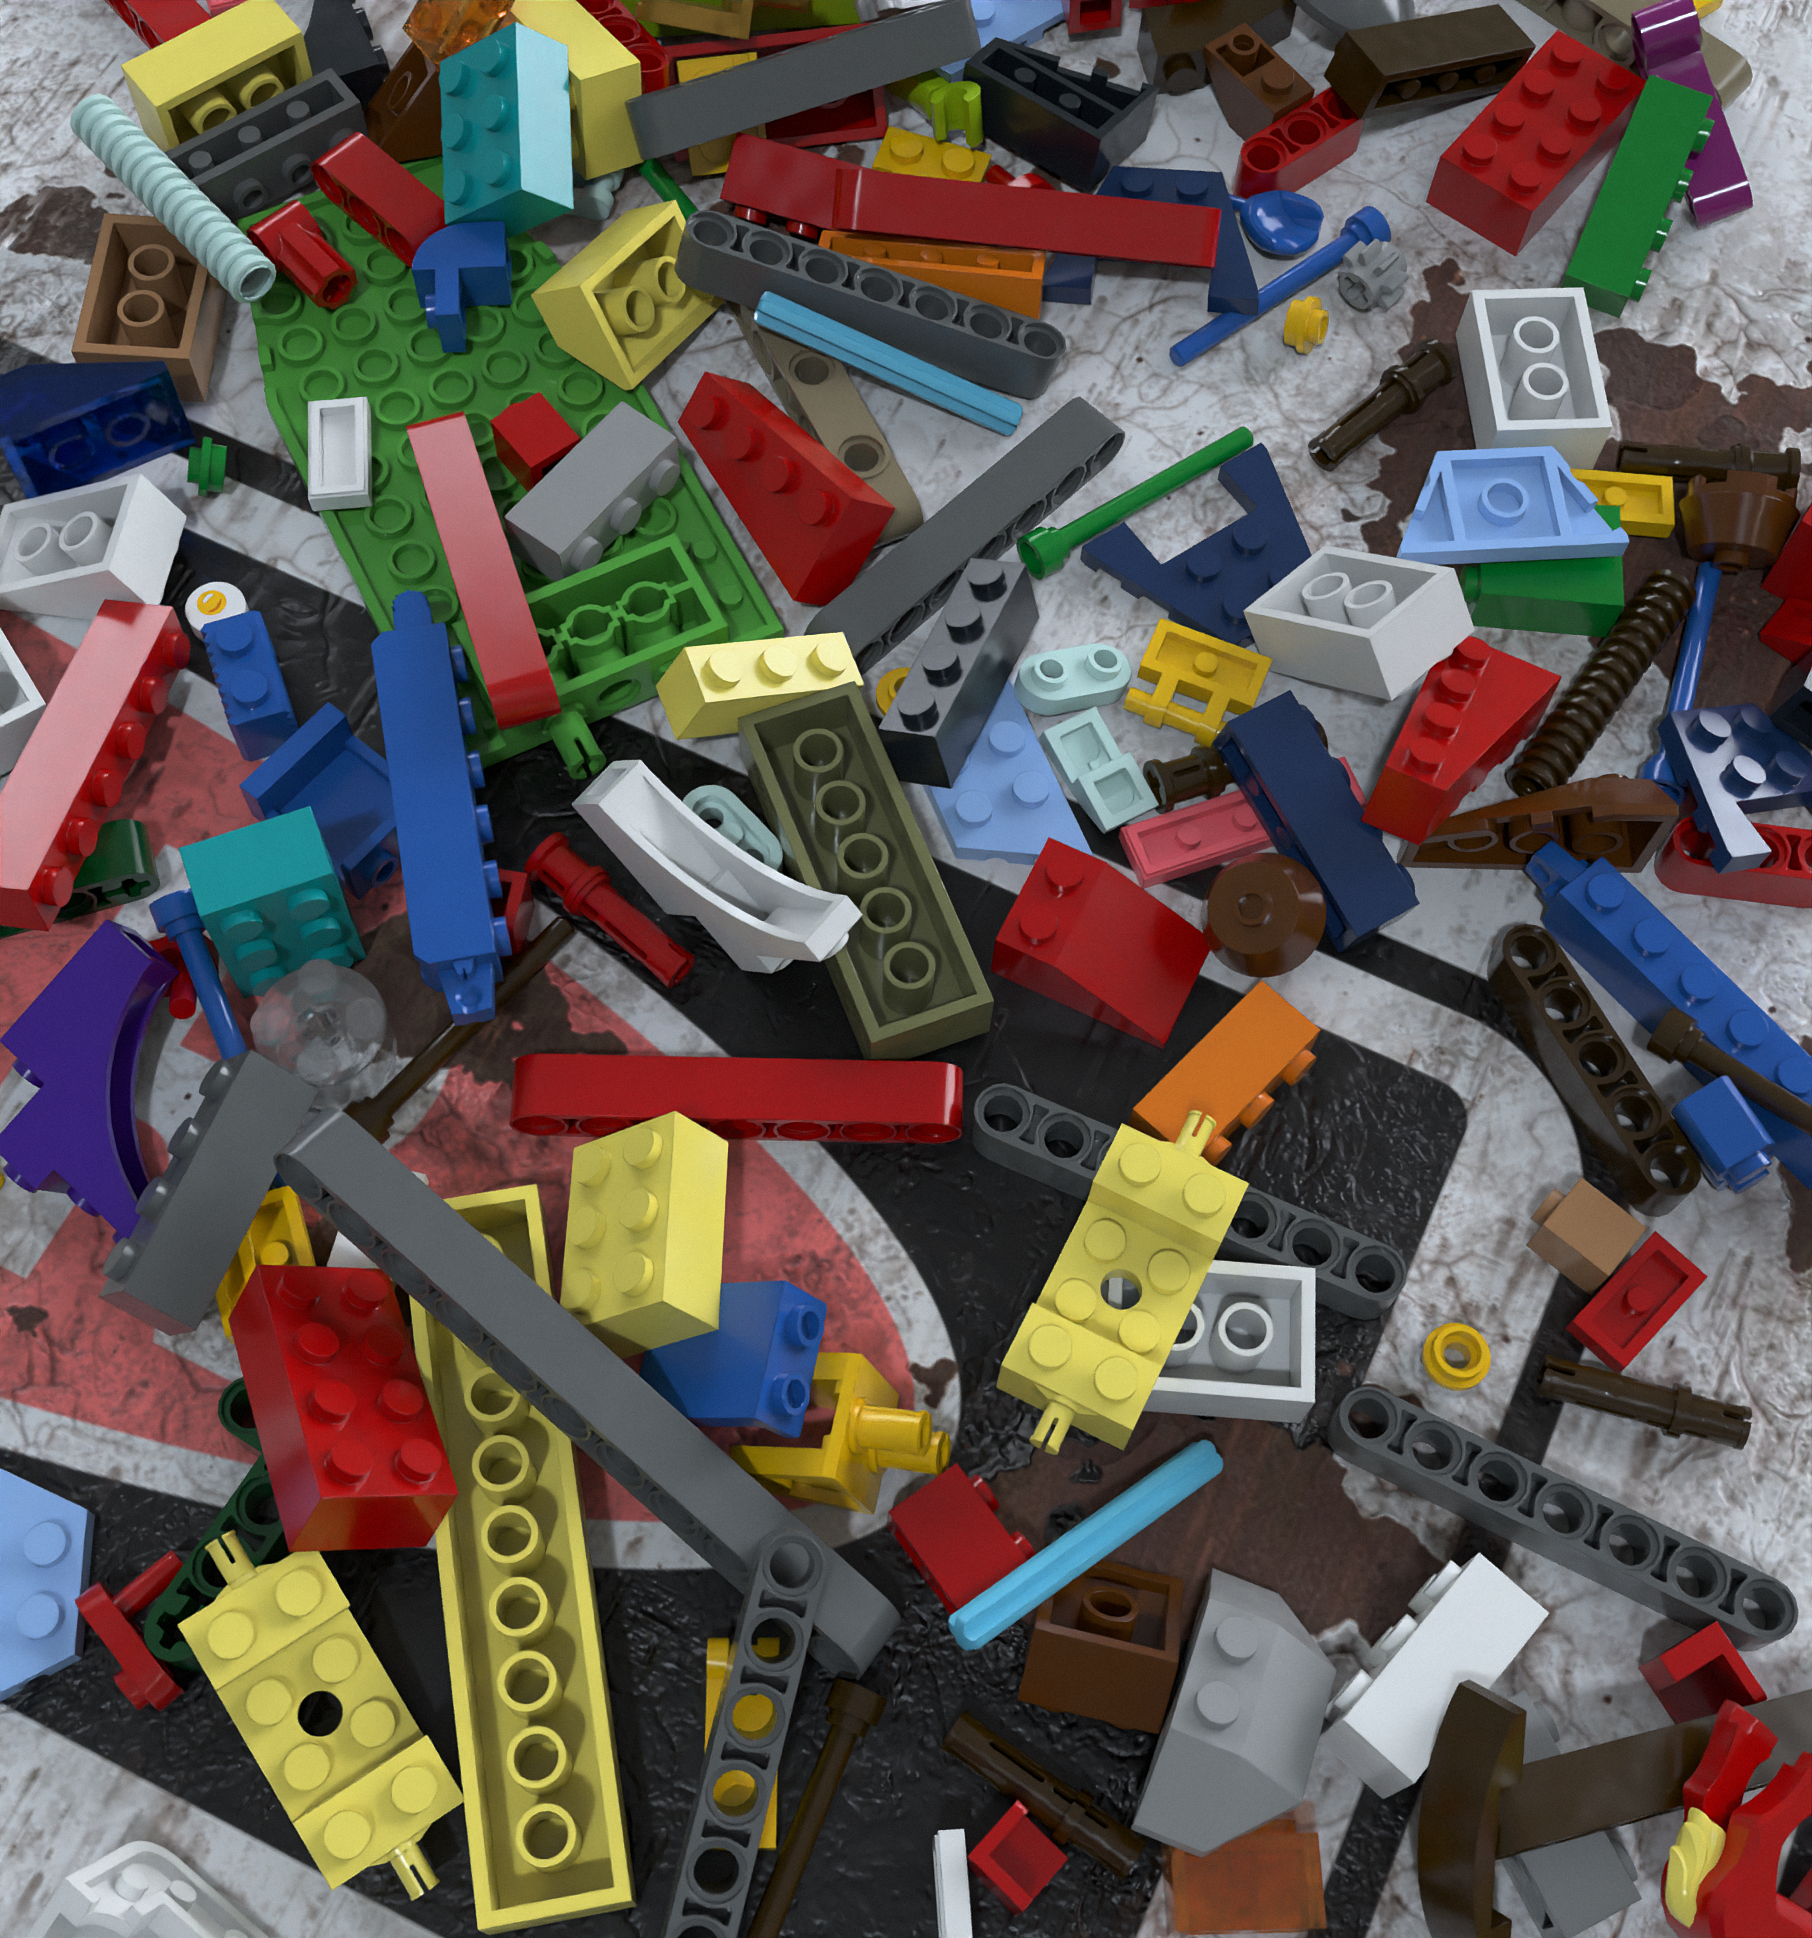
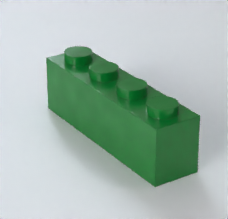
M1649 74L1560 288L1583 287L1587 307L1620 318L1628 300L1639 303L1652 273V270L1642 267L1648 251L1660 253L1673 223V220L1663 217L1669 201L1681 203L1694 173V170L1684 167L1690 151L1702 153L1715 123L1714 120L1705 118L1714 96Z

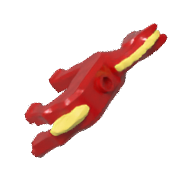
M1725 1700L1722 1703L1702 1760L1682 1789L1684 1821L1678 1831L1675 1845L1670 1847L1669 1858L1664 1865L1660 1883V1901L1666 1921L1679 1938H1812V1867L1789 1898L1776 1891L1778 1862L1782 1846L1795 1828L1812 1815V1754L1803 1751L1793 1766L1783 1763L1776 1776L1766 1788L1754 1798L1741 1805L1745 1789L1755 1768L1770 1758L1771 1751L1779 1739L1760 1719L1751 1715L1738 1703Z

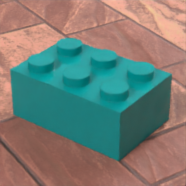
M514 22L440 61L439 85L441 89V141L443 151L442 191L444 196L445 225L451 226L467 222L505 221L507 238L509 239L574 210L567 45Z
M310 806L178 848L199 916L243 999L254 995L260 997L276 995L286 990L293 982L317 974L322 976L335 975L348 969L353 962L367 958L346 894Z

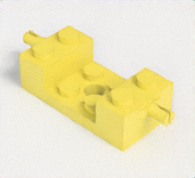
M1191 1110L1188 1113V1118L1175 1144L1159 1141L1123 1123L1121 1124L1092 1182L1088 1200L1036 1304H1031L1001 1364L996 1388L1044 1411L1029 1441L1040 1449L1053 1424L1056 1425L1045 1448V1452L1049 1454H1058L1060 1445L1070 1425L1124 1451L1249 1183L1210 1165L1200 1156L1212 1130L1216 1127V1121L1209 1115H1206L1197 1136H1192L1203 1112ZM1111 1278L1127 1279L1136 1287L1139 1301L1129 1309H1115L1109 1306L1102 1298L1101 1285Z
M231 1530L222 1535V1540L234 1558L235 1563L232 1564L217 1539L205 1547L228 1585L224 1587L213 1603L177 1625L331 1890L333 1891L367 1867L390 1861L408 1891L409 1898L413 1901L423 1895L424 1891L412 1873L411 1865L415 1867L428 1890L440 1882L416 1842L422 1838L433 1822L463 1803L464 1797L428 1735H423L352 1616L348 1609L350 1603L319 1551L294 1552L277 1563L261 1565L255 1568L236 1537V1532ZM317 1691H325L334 1695L342 1708V1717L338 1727L332 1733L322 1737L309 1735L301 1728L298 1721V1709L301 1702L306 1696Z

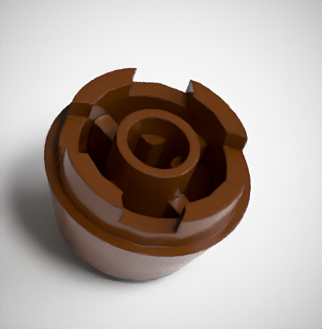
M1728 470L1726 482L1706 484V478L1701 474L1694 476L1688 482L1686 498L1679 503L1688 554L1699 562H1712V567L1717 570L1732 573L1745 572L1748 569L1763 568L1774 564L1801 516L1800 511L1796 508L1798 490L1793 488L1786 489L1785 492L1777 489L1778 477L1751 471Z
M1268 852L1243 856L1223 868L1208 887L1201 910L1202 930L1212 953L1229 969L1245 976L1257 978L1279 976L1300 966L1317 948L1326 925L1324 894L1313 874L1304 865L1290 857Z

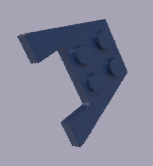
M1113 166L1096 195L1204 206L1222 210L1215 269L1211 270L1207 312L1258 315L1259 290L1223 173ZM1058 254L1044 275L1042 301L1091 305L1099 261L1152 263Z
M1262 442L1221 465L1217 479L1247 512V515L1163 564L1157 561L1128 525L1123 522L1083 545L1080 560L1085 566L1096 573L1101 568L1122 581L1120 588L1137 599L1145 596L1169 611L1168 619L1179 625L1242 648L1255 643L1243 611L1312 556L1268 450Z
M1754 703L1669 712L1657 727L1658 734L1679 785L1683 787L1690 785L1694 793L1698 808L1692 813L1699 832H1710L1715 849L1709 854V858L1718 874L1758 868L1772 852L1745 814L1808 806L1812 810V755L1789 734L1774 725L1768 715Z

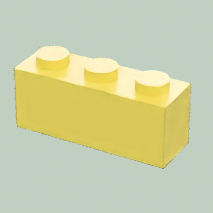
M838 632L684 647L656 684V689L675 739L682 740L739 733V717L852 681L856 682L860 690L864 683L844 633Z

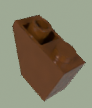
M1246 23L1239 25L1204 46L1203 57L1228 125L1244 141L1309 101L1314 96L1315 88Z

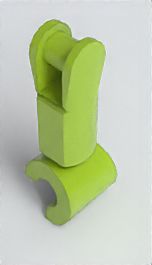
M929 70L884 85L888 92L907 101L932 121L933 136L937 142L947 139L948 132L955 129L965 131L966 143L971 148L978 146L983 141L981 91L977 83L971 81L949 83L935 71Z

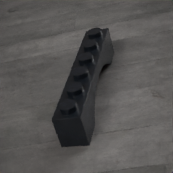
M314 0L309 26L303 36L312 74L315 76L332 68L360 101L362 111H364L391 72L381 45L371 46L369 41L374 40L371 26L363 8L354 10L352 4H355L356 0Z

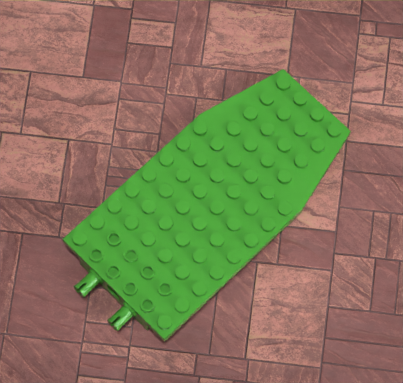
M443 154L397 162L444 201L442 191ZM321 190L294 199L303 204L311 213L322 232L324 240L355 270L358 283L352 289L349 300L334 310L325 306L318 308L282 271L276 275L271 289L263 297L250 302L258 341L259 361L264 378L267 408L308 491V402L367 397L371 408L372 506L318 511L379 635L385 631L395 630L392 601L396 599L395 595H400L409 589L410 591H422L423 595H427L434 623L445 622L450 645H463L469 682L458 683L460 698L471 697L477 727V734L466 736L468 751L479 750L483 769L553 739L571 778H587L586 772L581 765L584 763V759L592 775H594L604 767L607 759L603 752L600 751L587 725L659 695L656 684L684 647L784 638V628L678 446L680 475L674 487L666 495H658L642 511L637 524L630 532L625 535L619 534L603 551L596 566L554 582L511 552L549 666L562 714L500 731L406 426L464 411L509 549L510 545L504 516L528 492L497 457L490 420L500 415L505 408L514 403H521L540 392L580 437V440H582L623 401L670 432L642 382L634 389L623 390L557 346L531 297L532 293L562 268L556 262L555 254L541 240L536 242L526 231L508 239L511 256L512 304L466 306V352L443 353L438 329H428L425 308H420L412 269L333 204ZM289 202L237 220L238 228L247 237L246 230Z

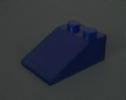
M164 361L27 364L8 373L0 374V447L26 499L105 481L196 442L169 369Z

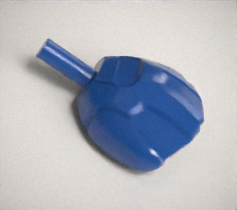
M1286 190L1263 192L1252 195L1248 199L1229 194L1233 209L1240 212V220L1250 240L1260 249L1278 255H1296L1307 251L1317 242L1324 214L1320 205L1314 200Z

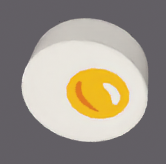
M212 582L200 586L192 592L185 605V615L196 637L202 641L204 639L200 630L204 624L249 611L242 592L235 586L224 582Z

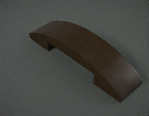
M1470 1679L1460 1682L1452 1696L1436 1737L1425 1778L1420 1807L1417 1845L1418 1883L1421 1904L1432 1938H1511L1512 1920L1492 1908L1499 1801L1501 1789L1522 1782L1527 1710Z

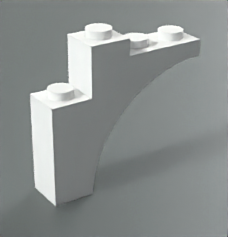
M642 760L613 761L571 804L666 914L695 916L741 970L772 974L786 967L794 959L815 962L828 959L840 951L849 938L847 932L863 915L847 895L829 893L797 882L741 850L689 809L648 769Z

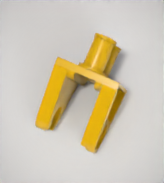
M818 1352L808 1404L836 1410L831 1435L823 1437L821 1448L739 1445L730 1448L729 1457L770 1494L874 1515L882 1475L886 1472L887 1468L934 1474L937 1477L948 1468L951 1440L949 1434L945 1431L932 1432V1416L928 1411L897 1409L899 1394L862 1354Z

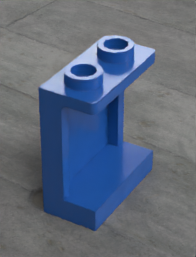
M327 702L249 775L239 787L251 814L260 822L310 806L342 887L360 900L372 887L377 888L384 885L393 876L400 861L387 760L352 734L346 715Z
M785 1280L721 1283L719 1329L645 1351L639 1376L696 1427H762L784 1438H798L801 1435L805 1412L809 1403L810 1388L819 1345L824 1332L827 1306L823 1301Z

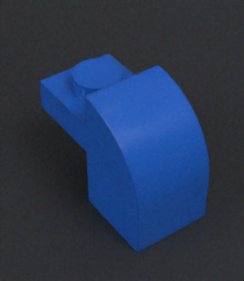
M505 221L467 222L445 227L428 237L414 256L412 273L420 308H425L428 329H438L443 353L466 352V306L512 304L511 256Z

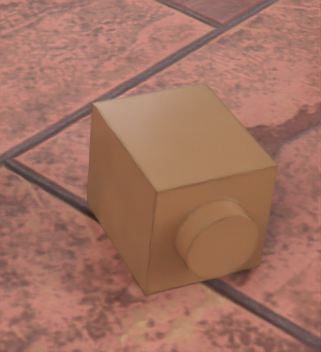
M1581 1177L1566 1196L1554 1188L1530 1219L1537 1223L1540 1228L1526 1246L1588 1295H1591L1611 1275L1647 1228Z

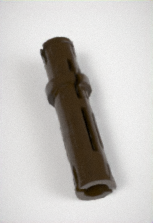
M1549 1354L1544 1356L1539 1369L1537 1382L1541 1384L1536 1386L1535 1392L1537 1397L1562 1401L1662 1428L1664 1436L1679 1439L1681 1434L1730 1446L1740 1451L1746 1445L1750 1434L1752 1422L1744 1421L1745 1419L1750 1420L1752 1417V1409L1750 1407L1725 1403L1693 1394L1691 1387L1675 1382L1673 1388L1573 1363Z
M967 1710L958 1718L940 1747L941 1751L964 1764L1013 1802L1019 1800L1029 1810L1028 1812L1055 1831L1052 1838L1064 1846L1066 1841H1069L1099 1862L1120 1881L1124 1880L1148 1841L1127 1826L1122 1825L1093 1803L1092 1800L1095 1795L1083 1787L1079 1793L1006 1739L994 1733Z

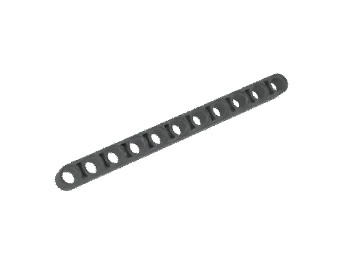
M326 1107L273 1156V1163L277 1172L294 1192L743 1595H745L755 1552L760 1541L770 1532L780 1528H796L813 1538L822 1548L826 1560V1569L807 1652L832 1674L847 1681H859L901 1622L900 1615L895 1606L345 1112L335 1107ZM788 1543L781 1546L774 1552L770 1560L772 1577L780 1583L791 1584L799 1581L809 1567L807 1550L799 1544ZM770 1618L791 1637V1629L787 1622L779 1618Z

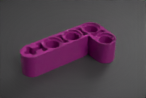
M1661 0L1632 12V47L1642 79L1647 81L1649 74L1714 96L1705 118L1715 121L1702 153L1690 151L1684 166L1694 170L1684 194L1694 224L1697 228H1701L1751 209L1753 207V198L1750 185L1701 52V28L1693 0Z

